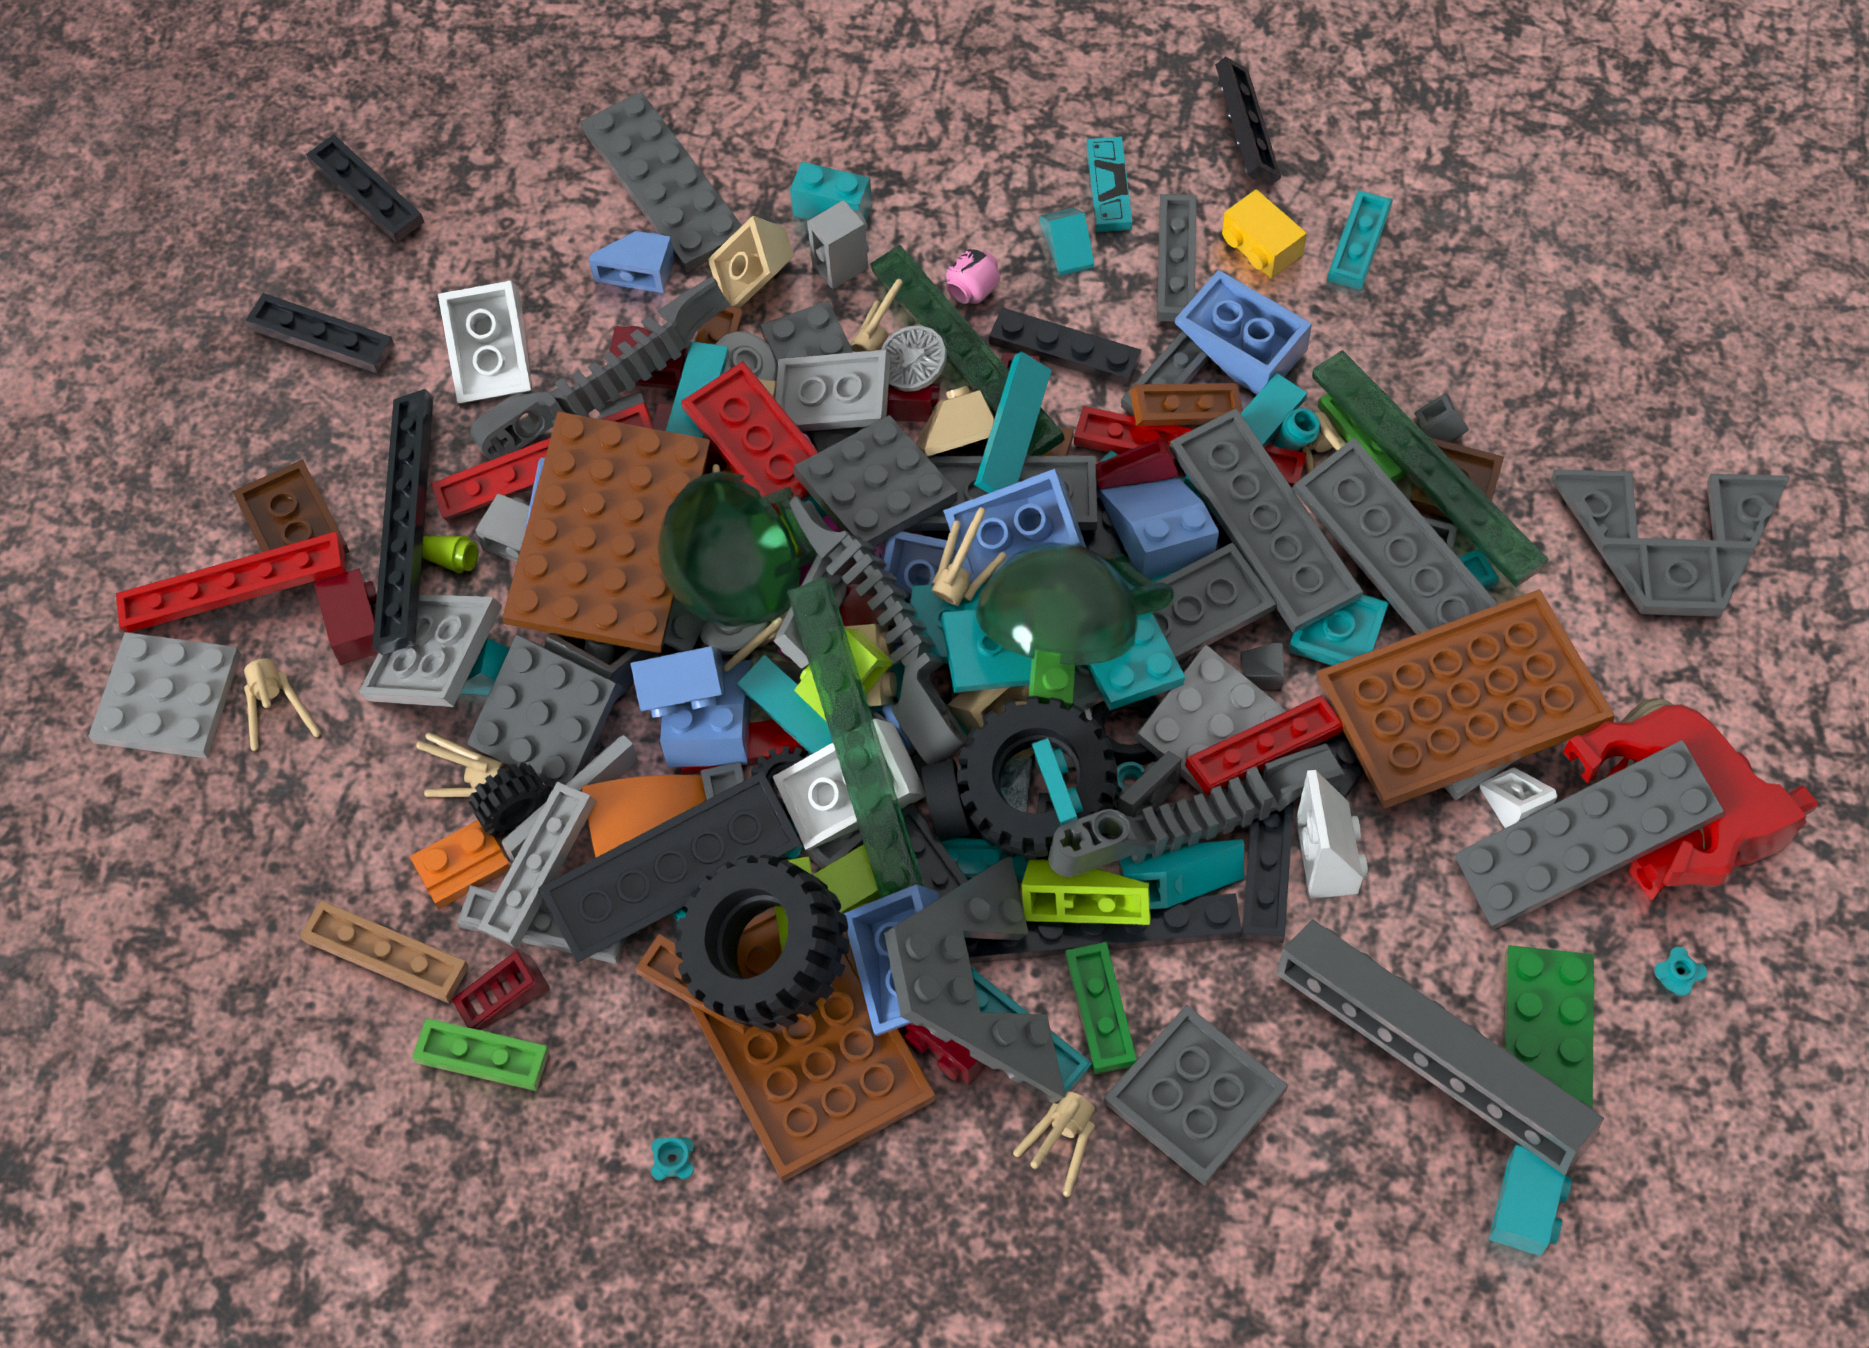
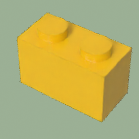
M1257 189L1224 212L1222 235L1225 241L1231 247L1240 250L1249 259L1253 267L1262 270L1271 279L1304 255L1307 233Z

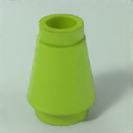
M423 536V559L456 573L471 571L475 567L479 549L477 543L471 541L468 536Z

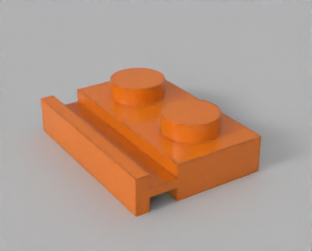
M478 820L409 856L438 910L466 895L470 885L481 887L507 873L510 869V865L494 836L486 833Z

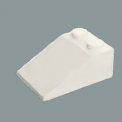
M512 281L438 294L457 403L464 404L532 391L525 322L518 287Z
M879 719L868 722L773 776L805 850H811L891 816L907 805L926 797L925 789L894 723Z
M1316 770L1307 771L1295 826L1308 899L1358 894L1362 879H1367L1368 876L1365 854H1358L1356 841H1359L1361 836L1359 819L1357 816H1351L1349 802Z

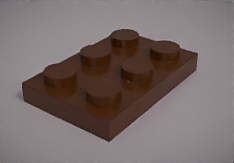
M303 459L232 491L262 552L332 532H337L342 537ZM342 537L343 548H344V555H345V554L349 553L350 551H349V549H348V547H347V544H346L345 540H344L343 537Z

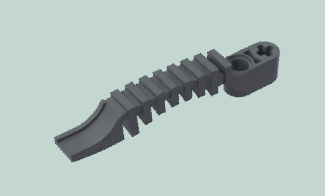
M713 277L706 279L658 310V314L667 321L663 326L649 316L642 320L641 323L649 333L648 337L636 329L630 334L636 343L634 347L623 341L617 346L622 355L616 357L612 352H609L603 357L607 365L601 368L594 362L588 366L592 372L588 377H585L578 370L571 375L577 383L574 386L569 387L563 378H560L554 383L557 388L551 392L526 395L514 394L505 399L473 423L470 435L474 443L488 460L496 459L523 448L552 428L557 412L590 417L588 413L594 409L599 412L606 407L604 403L610 399L615 402L621 397L620 393L627 389L630 392L636 388L635 383L642 379L644 382L652 377L650 374L655 369L661 371L667 366L665 362L671 358L675 361L682 355L680 351L691 346L693 336L704 323L730 306L716 279ZM529 413L525 419L519 421L522 415Z
M795 496L789 504L802 531L821 559L824 560L828 555L832 559V562L825 568L831 576L842 575L841 578L847 585L858 584L859 586L855 590L861 597H873L867 602L872 611H885L876 618L881 626L890 625L894 627L883 637L888 645L896 643L901 645L888 657L893 661V665L903 664L905 666L900 701L892 706V712L919 755L928 765L946 761L967 745L968 739L931 683L932 673L942 666L944 662L939 655L931 654V649L936 645L931 637L923 634V631L927 628L921 620L914 618L913 615L917 613L916 609L912 604L904 601L907 594L902 588L894 585L897 579L893 573L884 570L887 566L885 561L881 557L873 555L876 551L874 546L869 542L863 541L859 535L851 536L847 531H833L825 523L810 500L805 503L798 496Z
M1324 744L1265 764L1262 777L1257 766L1248 769L1244 786H1242L1239 777L1233 778L1228 782L1226 793H1223L1221 786L1212 788L1209 799L1205 800L1203 793L1193 796L1190 806H1188L1186 799L1177 801L1174 811H1171L1169 803L1159 806L1156 816L1152 806L1142 809L1140 816L1134 818L1124 815L1118 810H1102L1058 827L1054 833L1049 853V864L1057 874L1072 877L1131 856L1135 864L1144 861L1146 853L1151 854L1152 858L1162 856L1165 850L1169 849L1170 852L1180 850L1183 844H1188L1190 847L1198 844L1201 838L1205 837L1207 841L1215 838L1218 832L1223 831L1224 834L1234 831L1235 826L1241 825L1243 828L1251 825L1252 820L1259 818L1261 821L1269 818L1271 812L1276 810L1278 812L1282 811L1287 805L1302 796L1307 771L1316 770L1329 783L1343 779L1344 772L1328 745ZM1108 833L1116 839H1106L1101 834Z

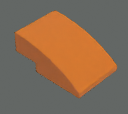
M698 775L642 776L581 786L583 793L592 796L597 801L588 816L595 858L707 800L702 776Z

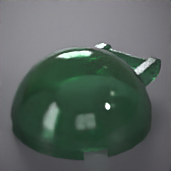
M726 472L701 475L689 482L668 505L661 522L657 551L659 566L666 584L675 598L688 611L704 621L719 626L748 628L777 619L789 611L798 593L797 590L801 577L799 570L812 565L817 556V552L802 531L789 504L792 500L791 498L795 496L791 487L762 497L757 488L740 481L744 478V475ZM774 506H778L802 556L797 557L789 531L773 508Z
M1062 542L1043 543L1017 552L995 570L979 597L976 620L980 628L993 641L1025 657L1034 659L1037 649L1061 654L1060 664L1089 665L1107 662L1124 655L1135 645L1138 627L1137 615L1166 608L1173 600L1174 590L1163 582L1156 583L1129 564V558L1121 552L1099 555L1088 548ZM1125 581L1134 586L1135 589L1130 590Z

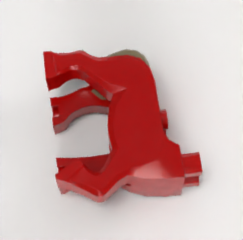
M1659 698L1641 702L1622 721H1607L1584 735L1570 738L1563 751L1570 762L1577 758L1582 762L1585 771L1580 773V775L1587 784L1598 774L1603 762L1614 756L1624 758L1612 768L1606 778L1681 740L1684 741L1724 810L1725 816L1632 862L1628 872L1651 902L1665 886L1683 884L1718 886L1724 884L1733 866L1752 864L1785 849L1798 831L1807 823L1806 815L1813 812L1818 806L1815 798L1803 785L1787 793L1782 785L1766 783L1752 772L1751 764L1746 756L1736 752L1714 724L1699 711L1682 704L1674 705L1667 700Z

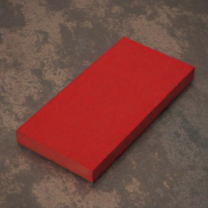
M744 361L681 401L683 410L704 436L710 439L712 446L772 520H775L791 509L789 502L795 496H798L801 501L810 496L809 492L794 476V465L818 452Z

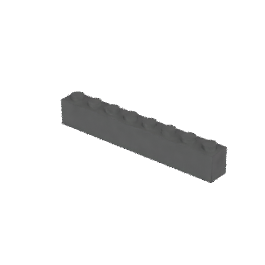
M1312 919L1283 948L1276 975L1566 1176L1593 1143L1604 1117L1596 1113L1588 1104L1577 1100L1562 1090L1550 1078L1540 1075L1521 1062L1513 1053L1493 1043L1475 1027L1467 1025L1449 1013L1441 1004L1430 1000L1411 987L1403 978L1395 976L1383 968L1368 954L1360 952L1339 938L1334 931L1323 927Z

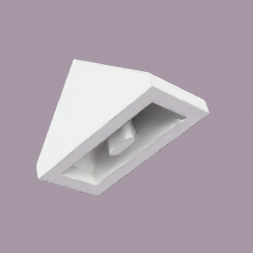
M1515 767L1480 784L1482 793L1504 828L1553 805L1557 799L1555 789Z

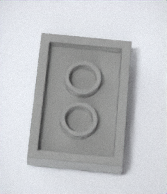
M887 350L779 359L775 400L801 432L870 426L887 415L891 356Z

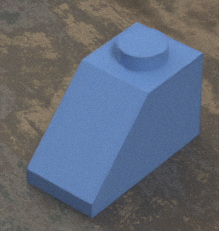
M634 231L592 253L589 263L594 282L664 293L675 260L671 236H664L656 232Z

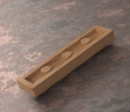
M322 900L319 901L299 935L303 942L447 1003L452 999L469 968L465 960Z

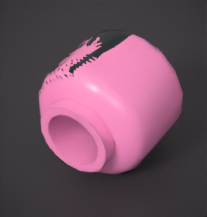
M975 249L964 251L946 271V288L949 294L963 304H978L982 302L996 288L1000 281L997 260L987 251L981 252Z

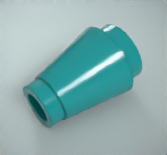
M1298 408L1288 412L1283 420L1274 446L1300 451L1318 437L1320 431V422L1317 415L1307 408Z

